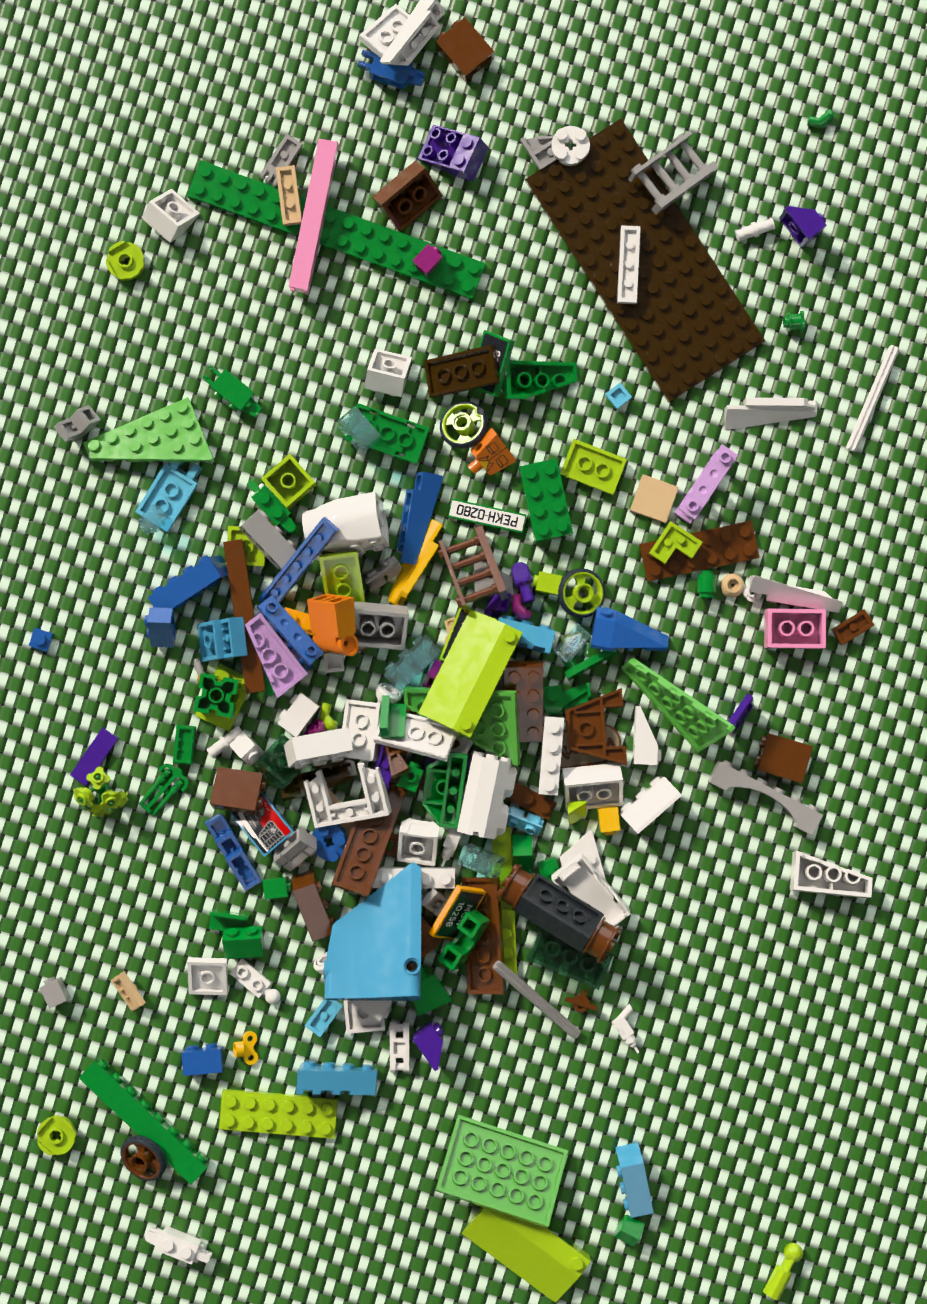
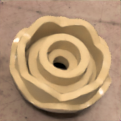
M727 574L720 582L722 593L732 598L739 596L744 590L743 579L737 574Z

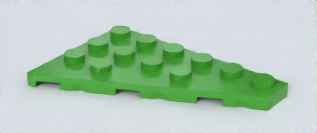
M405 687L403 689L404 704L407 705V709L418 713L430 688ZM494 690L469 740L474 742L476 746L494 753L499 758H510L514 766L520 764L517 691Z

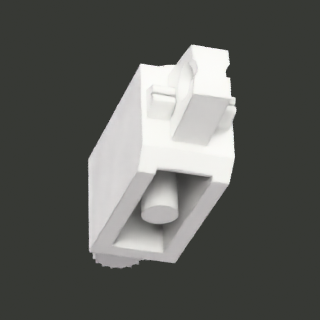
M166 1226L164 1230L150 1227L145 1234V1240L157 1246L156 1251L191 1265L193 1262L198 1263V1261L209 1263L212 1252L203 1249L204 1245L200 1244L201 1240L197 1237Z

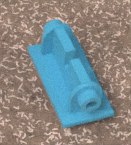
M508 806L507 825L509 827L524 830L530 835H539L544 822L540 816L528 812L527 817L524 818V810Z

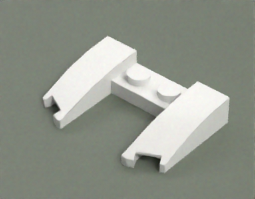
M358 763L365 798L332 804L322 769L315 773L317 777L309 782L306 779L304 785L315 828L388 816L392 809L379 767H376L374 770L364 767L365 763Z

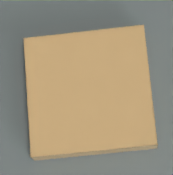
M642 474L629 511L666 523L679 487Z

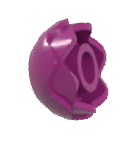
M315 719L313 723L307 725L306 731L303 734L309 735L325 732V725L322 720Z

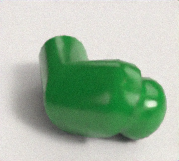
M828 109L819 118L809 116L807 126L827 127L835 119L834 111Z

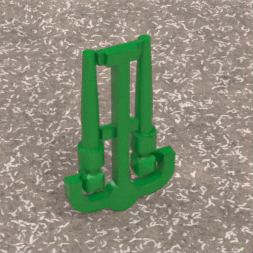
M165 763L158 769L163 774H160L157 781L139 802L142 808L152 816H155L170 798L176 795L179 788L183 792L188 788L189 780L183 775L181 768H175L173 765ZM172 770L173 776L168 780V782L164 786H162L161 783L163 784L166 780V777L171 775ZM180 777L182 779L177 780L176 785L171 787L170 792L166 790L176 778ZM157 788H159L160 791L151 800V802L148 805H146L144 802L154 793V791ZM163 793H165V798L153 811L151 807L159 799V797Z

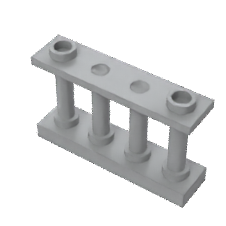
M691 131L685 135L681 133L673 140L674 143L642 166L638 164L631 170L632 174L628 180L631 182L638 177L655 198L654 202L656 204L651 209L655 215L706 180L718 168L714 161L709 165L704 164L687 143L692 135ZM680 146L698 168V173L695 175L689 174L673 153ZM667 157L683 177L684 183L680 186L678 183H674L660 165L659 161ZM653 167L670 189V193L666 196L664 194L661 195L644 173L645 171Z

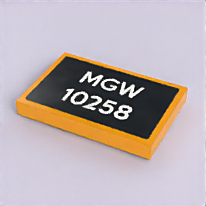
M457 885L429 934L436 938L455 939L460 931L457 927L466 912L478 908L486 892L481 888Z

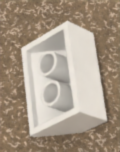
M620 763L562 768L566 811L567 802L586 801L587 809L623 806V778Z
M663 776L652 780L649 789L646 791L642 789L635 796L637 799L633 803L627 802L621 808V817L637 834L682 796Z

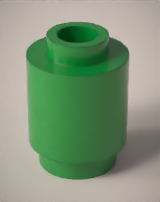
M702 571V574H698L697 580L699 598H714V594L717 591V575H714L713 571Z

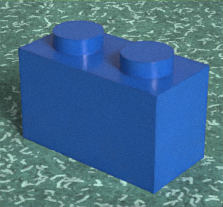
M149 607V613L145 615L144 624L145 627H148L147 639H150L151 647L174 648L177 632L173 608Z
M217 1043L206 1044V1047L198 1048V1045L186 1046V1049L181 1052L183 1076L221 1073L225 1069L223 1046H217Z

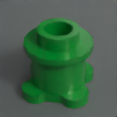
M800 311L799 314H790L788 312L783 317V327L787 329V332L793 329H799V332H803L805 329L804 311Z

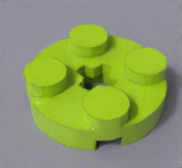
M120 241L110 247L106 266L110 273L119 280H132L138 277L144 270L145 257L136 244ZM122 257L130 258L128 265H121Z
M54 1115L49 1117L38 1127V1146L48 1155L65 1154L74 1145L77 1130L74 1124L64 1116ZM59 1131L61 1133V1139L57 1138L56 1140H54L52 1138L54 1136L52 1132Z

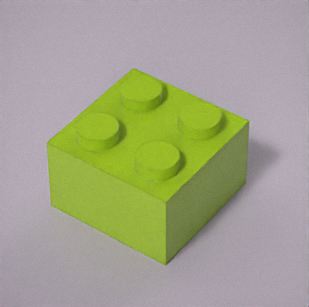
M288 454L261 478L288 510L317 486L315 481L291 454Z

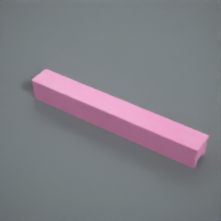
M320 138L318 140L288 286L290 291L309 295L339 150L338 141Z

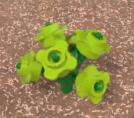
M97 767L92 774L89 773L87 775V780L93 784L91 789L84 786L73 789V796L79 805L91 807V810H87V812H92V816L97 819L104 817V814H110V812H107V807L117 809L120 806L122 808L124 805H127L129 800L127 798L128 792L124 793L122 790L115 792L108 787L110 776L104 772L102 767ZM94 791L99 793L98 805L91 802L94 799Z

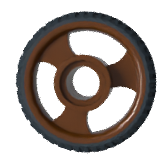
M134 1135L125 1140L121 1146L120 1156L124 1166L139 1179L153 1181L160 1178L167 1167L165 1154L161 1147L152 1139ZM134 1144L137 1151L130 1157L129 1146ZM148 1167H150L154 1172H148L146 1170Z

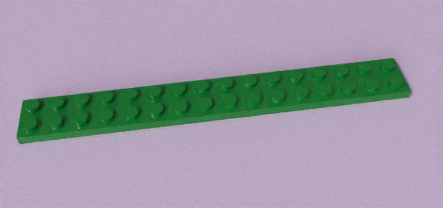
M200 160L187 194L189 198L299 237L301 224L283 226L279 190L277 187ZM299 196L301 216L303 218L306 198ZM329 206L326 208L319 245L473 300L486 263ZM427 244L431 247L436 246L442 252V262L428 277L424 276L413 266L412 261Z

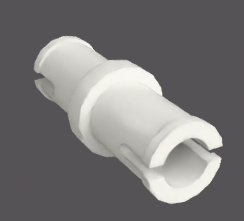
M772 218L758 223L752 222L750 226L735 230L737 241L741 242L753 236L756 238L759 237V234L774 230V221Z
M236 726L225 736H220V740L207 748L208 753L213 758H216L225 749H230V744L243 732L241 728Z

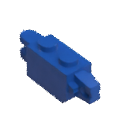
M362 50L361 55L373 60V62L370 64L358 61L357 66L369 71L370 79L401 90L407 88L408 84L422 86L425 73L415 69L413 63H410L409 66L382 64L380 62L381 58L377 54L368 50Z

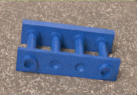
M271 595L257 607L260 611L255 616L259 613L262 614L304 670L308 672L314 666L312 663L324 653Z

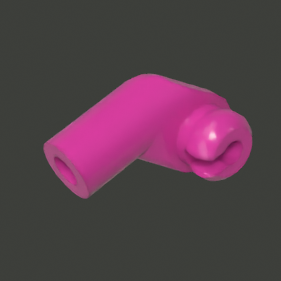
M513 594L512 612L520 620H529L531 612L522 606V595Z

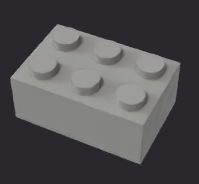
M354 601L356 624L354 635L360 647L405 650L409 618L408 606Z

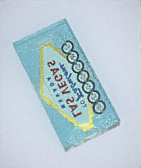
M577 623L554 649V652L568 664L592 635Z

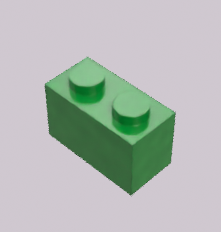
M262 926L223 929L222 944L225 958L264 957L265 944Z

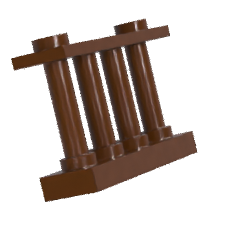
M482 525L475 528L476 535L473 536L474 538L445 548L443 541L439 540L441 548L437 549L441 560L445 559L456 588L458 597H455L458 608L462 607L465 614L468 613L467 603L486 596L499 594L501 601L508 599L506 587ZM475 545L477 547L481 546L482 551L479 552L480 554L451 564L448 555ZM481 561L483 563L487 562L488 567L485 568L486 570L459 580L456 579L454 571ZM488 577L489 579L493 578L494 584H491V587L466 596L462 595L460 587Z

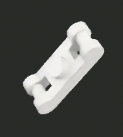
M390 1022V1072H396V1070L410 1071L409 1022H403V1024ZM396 1032H403V1037H396ZM396 1058H403V1063H396Z

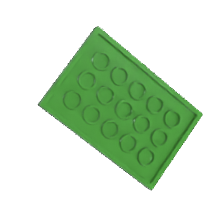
M458 1115L435 1191L548 1228L568 1150Z

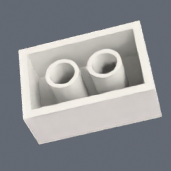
M348 727L293 737L284 744L288 767H295V769L305 768L306 765L311 763L314 766L322 765L328 760L339 762L344 760L343 758L348 757V754L353 750Z

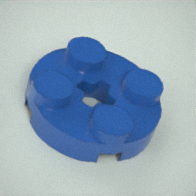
M339 824L316 828L312 833L317 839L316 854L320 858L331 862L341 858L348 840L346 830ZM332 838L334 845H329L326 839Z

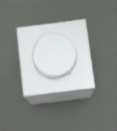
M244 732L230 744L237 755L250 766L264 753L257 743Z

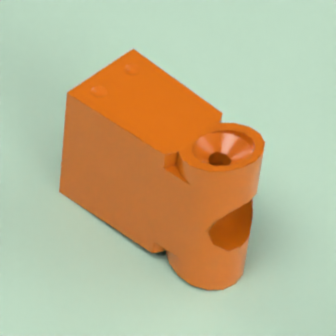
M323 594L308 599L311 633L314 634L312 638L314 643L323 652L354 656L359 647L358 640L354 635L356 632L354 597Z

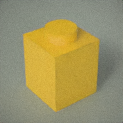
M618 807L597 808L600 832H604L605 835H615L616 831L620 830Z

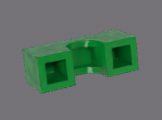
M476 909L466 912L457 927L460 930L458 935L445 946L438 960L452 971L462 968L491 920Z

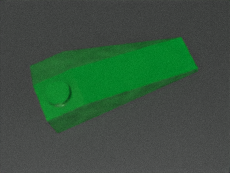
M509 360L501 389L506 399L525 400L578 381L577 362Z

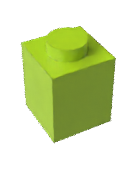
M539 571L538 576L534 575L532 586L536 587V592L558 596V588L562 576Z

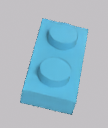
M323 999L305 1024V1027L321 1037L343 1007V1004L338 1000Z

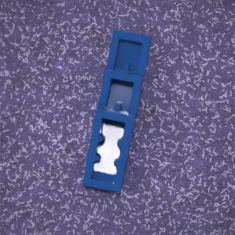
M221 812L205 821V825L211 832L217 846L225 856L226 862L244 890L246 891L262 882L257 870L223 813Z

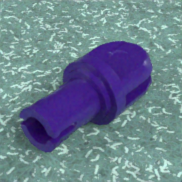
M517 562L511 569L514 585L520 588L523 603H531L535 601L531 588L533 578L528 565L524 562Z

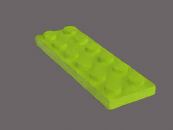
M223 1089L219 1129L334 1139L338 1098Z

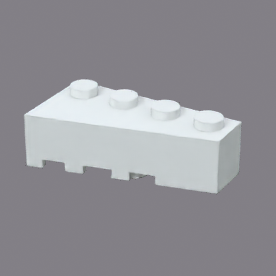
M799 851L792 852L791 891L871 898L873 878L825 862L816 857H811Z

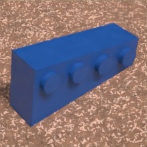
M206 555L198 560L199 564L193 567L191 565L185 568L181 576L177 577L176 575L167 580L168 584L166 586H159L152 590L153 594L148 597L154 608H173V611L188 603L187 599L191 600L203 594L202 589L205 588L207 590L219 584L218 579L228 578L227 565L223 556L208 557Z

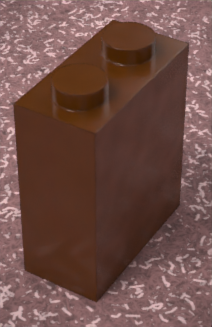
M466 17L462 20H456L451 25L450 30L442 32L436 39L437 50L465 82L494 59V50Z
M765 733V736H761L759 742L761 750L759 755L756 754L753 763L756 766L755 770L803 783L813 746L770 733Z
M218 767L210 805L213 809L258 815L259 810L263 808L264 799L262 795L263 791L267 789L268 781L263 773Z

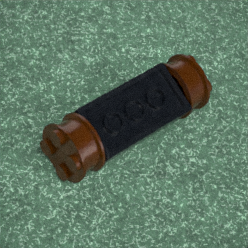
M515 864L510 872L512 876L507 875L501 885L504 889L500 888L495 896L498 899L497 901H504L512 906L513 911L579 952H582L583 955L585 953L597 959L596 963L600 962L603 964L608 955L605 951L610 952L616 942L612 939L617 940L622 932L620 926L615 927L605 921L606 917L603 918L604 914L539 873L531 875L521 869L522 865L519 864L518 866Z

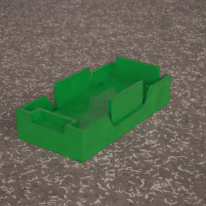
M357 403L344 439L347 442L379 451L417 466L430 428ZM370 412L379 413V415H378V416H375V415L369 414V413H370ZM406 423H408L411 426H414L415 428L413 429L411 427H407ZM360 439L369 442L368 445L359 442ZM396 452L405 454V456L396 455Z

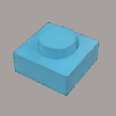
M618 383L605 394L616 410L632 398L621 383Z

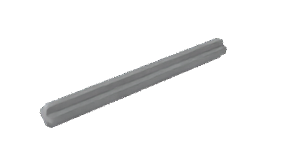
M501 961L495 962L493 970L574 1039L578 1038L581 1031L504 963Z

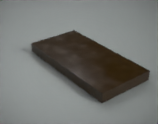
M487 345L424 360L429 398L432 399L500 383L495 345Z

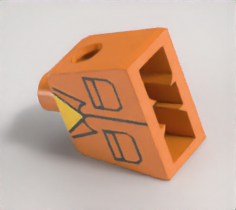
M491 428L483 439L471 449L476 459L467 466L474 475L482 468L489 475H493L517 460Z

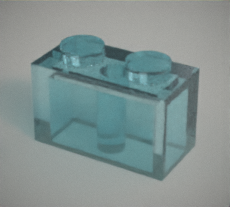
M356 406L337 420L340 424L338 429L344 436L348 434L353 439L351 444L357 451L361 449L365 452L381 438L379 432Z
M468 844L463 846L457 864L487 877L494 878L500 875L505 858L476 845Z

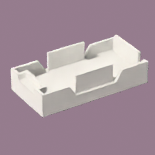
M582 852L551 875L552 881L563 889H565L563 886L566 885L570 890L568 892L604 914L603 918L606 917L605 921L613 926L631 914L629 907Z

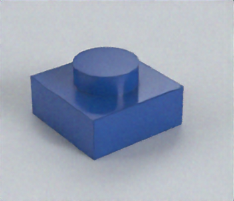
M34 628L29 646L48 652L54 633Z

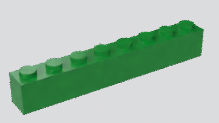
M97 1058L81 1074L79 1079L138 1135L148 1137L156 1142L163 1150L167 1163L192 1185L210 1164L207 1156L202 1152L198 1153L193 1148L194 1145L190 1140L180 1136V1131L175 1126H170L166 1122L164 1115L160 1112L156 1113L151 1108L152 1105L148 1100L140 1098L137 1095L138 1091L133 1086H128L118 1072L114 1073L109 1068L110 1065L107 1061Z

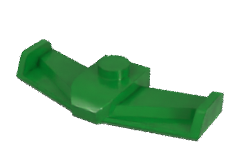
M590 682L563 692L561 691V685L543 687V713L548 715L560 714V712L591 700Z

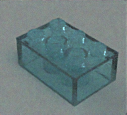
M419 635L412 642L414 646L410 650L407 648L398 655L400 659L396 663L391 662L384 669L386 671L384 676L399 692H402L442 653L427 635L424 637Z

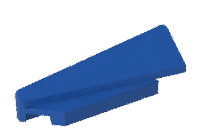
M416 472L415 488L406 490L397 544L398 551L402 552L400 560L402 563L417 564L443 481L442 475Z

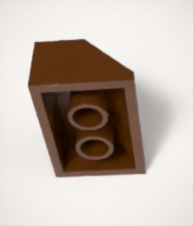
M417 161L410 164L372 196L381 212L399 232L443 197L426 168Z

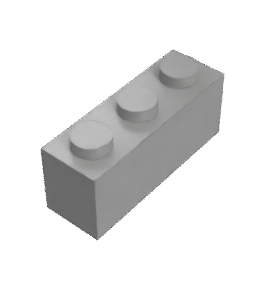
M256 511L239 529L278 570L282 569L296 552V546L292 541H287L282 536L283 532L280 528L273 526L269 522L270 518L264 512Z

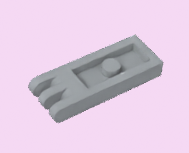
M286 134L262 170L259 178L263 180L268 174L265 182L269 184L275 178L272 186L277 187L276 168L290 166L303 147V144Z

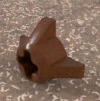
M583 989L581 994L575 995L574 998L567 996L565 998V1001L572 1003L574 1009L578 1012H584L588 1008L596 1011L598 1007L590 1003L586 996L588 991L586 989Z

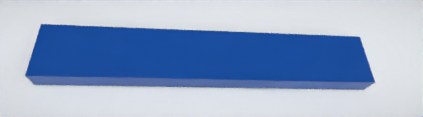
M326 516L319 521L258 600L261 603L272 595L280 604L339 531Z

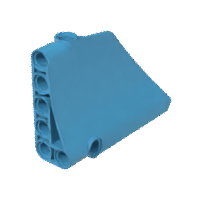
M412 862L370 895L369 898L365 899L333 924L327 958L324 961L325 1000H421V867L416 863ZM411 962L418 966L414 972H410L406 968Z

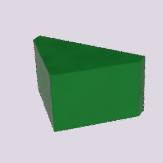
M512 835L513 867L515 864L518 866L520 864L522 865L521 869L532 873L531 835Z

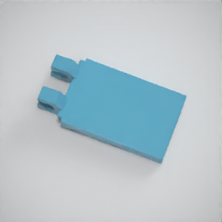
M165 463L135 512L166 532H169L198 486L196 478L200 474L202 467L195 463L188 473L180 469L183 463Z

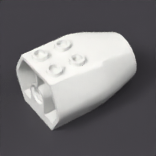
M376 492L336 499L314 510L304 511L302 515L305 539L325 516L339 529L323 551L337 553L357 550L358 555L368 550L381 551L384 550V547H389V530L383 502Z

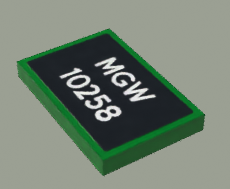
M483 331L479 347L495 345L500 383L477 388L478 390L494 397H499L515 341L491 331Z

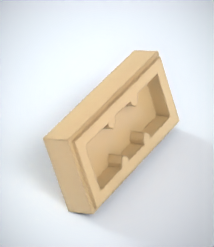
M125 971L111 980L132 1012L146 1003L138 992L136 985L132 983Z

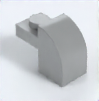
M88 405L77 409L69 419L57 422L54 428L65 442L70 440L75 442L90 432L101 419Z
M432 888L425 895L421 904L438 917L448 898L440 891Z

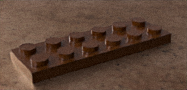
M752 520L690 533L702 541L692 559L675 548L667 562L663 564L649 554L657 540L639 544L647 582L760 558Z
M391 783L388 797L392 812L388 816L354 821L331 883L332 886L369 898L407 789Z
M500 877L461 878L462 886L481 888L486 892L476 910L491 920L466 960L467 993L505 994V979L493 970V965L496 961L504 963L501 901L498 902V899L495 898L500 890Z

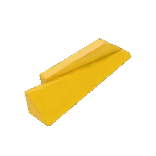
M430 519L417 564L403 563V569L400 570L401 572L398 574L387 599L393 605H403L439 548V545L434 542L443 528V525Z

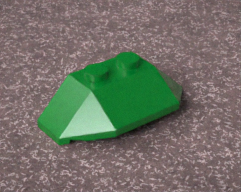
M450 752L447 762L437 759L427 765L422 805L439 827L458 829L468 754Z

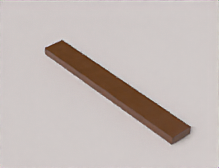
M243 539L223 542L234 617H243L247 655L241 656L246 694L266 691L262 663L245 627V624L253 619L255 615Z

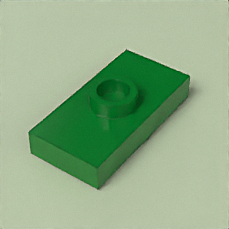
M176 725L173 763L193 765L196 726Z

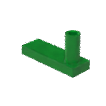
M562 648L557 651L567 669L564 673L568 681L619 654L618 648H616V651L602 650L577 664L573 656L568 658V655L564 657L561 655Z

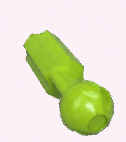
M796 1243L786 1245L784 1248L785 1258L782 1264L776 1265L763 1290L766 1295L774 1300L780 1299L792 1276L790 1270L793 1264L800 1261L803 1256L801 1246Z

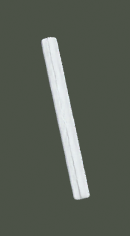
M894 345L889 346L848 441L846 448L850 451L855 452L898 355L899 348Z

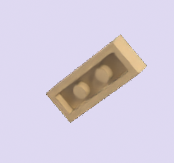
M295 165L277 167L276 175L283 226L301 224L302 216Z

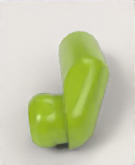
M323 703L319 720H322L325 729L335 730L338 724L330 716L332 705Z

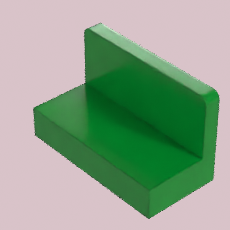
M382 695L379 726L381 739L405 738L407 705L391 704L390 695Z
M212 909L209 912L211 916L209 929L223 931V929L249 927L250 914Z

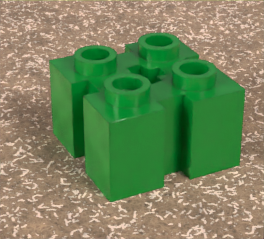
M201 673L198 688L202 689L201 696H196L193 711L212 714V710H217V716L235 718L237 703L233 702L234 695H239L242 680L224 677L222 682L218 681L219 676ZM219 690L222 698L216 701L217 698L214 697V692L217 693Z

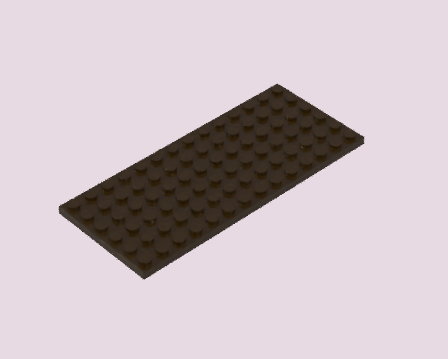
M620 118L589 138V153L581 163L575 166H566L561 164L559 160H556L541 171L538 170L527 177L525 182L667 402L670 403L764 343L765 339L676 202L655 215L651 210L656 204L654 202L655 198L638 177L631 182L628 180L632 174L631 170L638 164L642 166L648 159ZM653 167L644 172L661 195L664 194L666 196L669 194V191ZM621 226H640L636 304L617 303Z

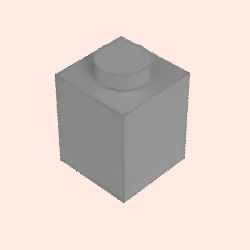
M53 976L43 981L45 985L40 987L49 1009L71 998L61 977L55 979Z

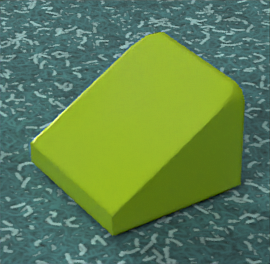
M586 801L567 802L569 825L587 816Z

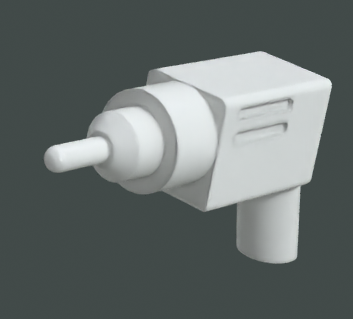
M444 828L448 831V834L443 843V862L441 867H444L445 862L450 857H453L462 833L457 832V829Z
M628 1004L620 1015L612 1021V1024L626 1045L634 1048L639 1053L636 1047V1038L633 1035L634 1031L626 1020L634 1011L631 1005Z

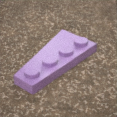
M261 613L245 624L277 698L308 675Z

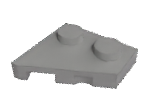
M555 134L552 136L544 135L538 136V138L526 139L525 137L520 139L521 144L540 171L557 160L551 150L552 139ZM565 144V147L572 150L569 144Z

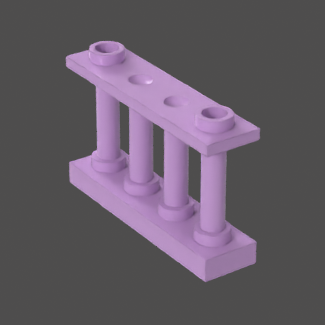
M722 444L715 451L674 514L689 524L693 519L695 520L738 454Z

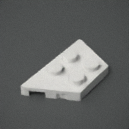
M589 830L559 857L561 865L563 867L582 852L605 879L593 832Z

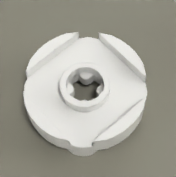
M563 127L557 130L552 139V154L563 165H578L589 153V138L585 130L578 127ZM573 142L576 147H573V150H569L568 147H565V144Z

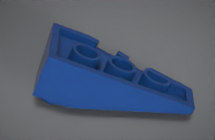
M597 607L590 648L606 651H616V648H626L627 651H633L634 648H642L645 651H667L669 636L617 610Z

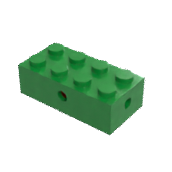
M557 458L519 466V474L534 543L571 536L573 530Z

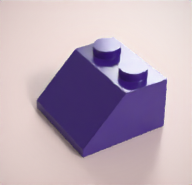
M787 206L779 217L801 249L818 237L827 226L824 216L821 213L818 214L813 209Z
M432 1019L413 1033V1041L433 1070L436 1071L439 1067L444 1029L439 1022L435 1023Z

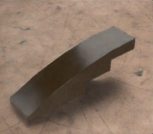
M354 759L316 766L314 771L297 774L298 778L279 781L283 802L307 796L304 781L306 779L309 782L317 777L315 773L321 769L328 789L356 778L357 772Z

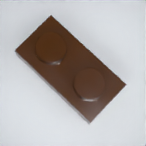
M865 609L830 630L840 646L873 627L874 623Z

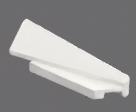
M420 0L381 58L380 62L382 64L409 66L440 27L438 20L445 14V11L438 0Z

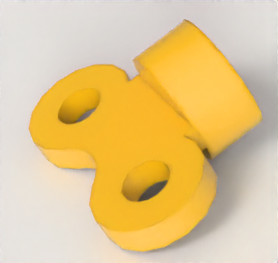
M247 1031L243 1035V1041L233 1043V1053L235 1058L243 1057L246 1064L254 1065L258 1061V1054L254 1051L257 1035L253 1031ZM248 1036H252L251 1041H248ZM250 1055H253L252 1060L248 1059Z

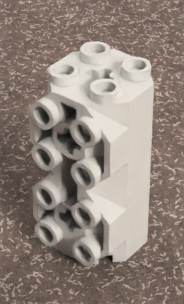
M474 751L457 832L495 839L498 835H503L506 829L509 808L504 804L503 800L513 794L517 770L515 767H512L510 758L501 757L498 760V756L493 754H486V757H484L485 753Z

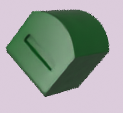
M625 1215L619 1221L614 1237L633 1247L640 1240L645 1224L635 1218H631L629 1215Z

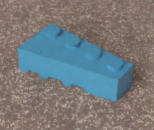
M304 1061V1063L300 1064L297 1073L296 1094H303V1090H309L312 1094L319 1095L325 1091H329L332 1095L344 1094V1091H348L349 1095H376L378 1068H374L373 1065L364 1064L362 1067H354L352 1063H343V1066H337L334 1062H324V1065L316 1064L315 1061Z

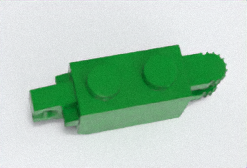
M210 365L208 368L210 372L218 376L214 382L208 376L202 375L201 379L214 390L212 394L221 401L223 398L228 401L229 404L227 406L233 411L246 412L256 418L263 410L254 400L252 390L226 369L221 373Z
M252 479L249 480L246 484L253 491L249 494L253 501L278 528L283 526L287 532L295 533L298 528L291 519L293 516L291 512L266 485L261 483L258 486Z

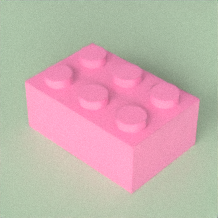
M826 609L764 610V648H826Z

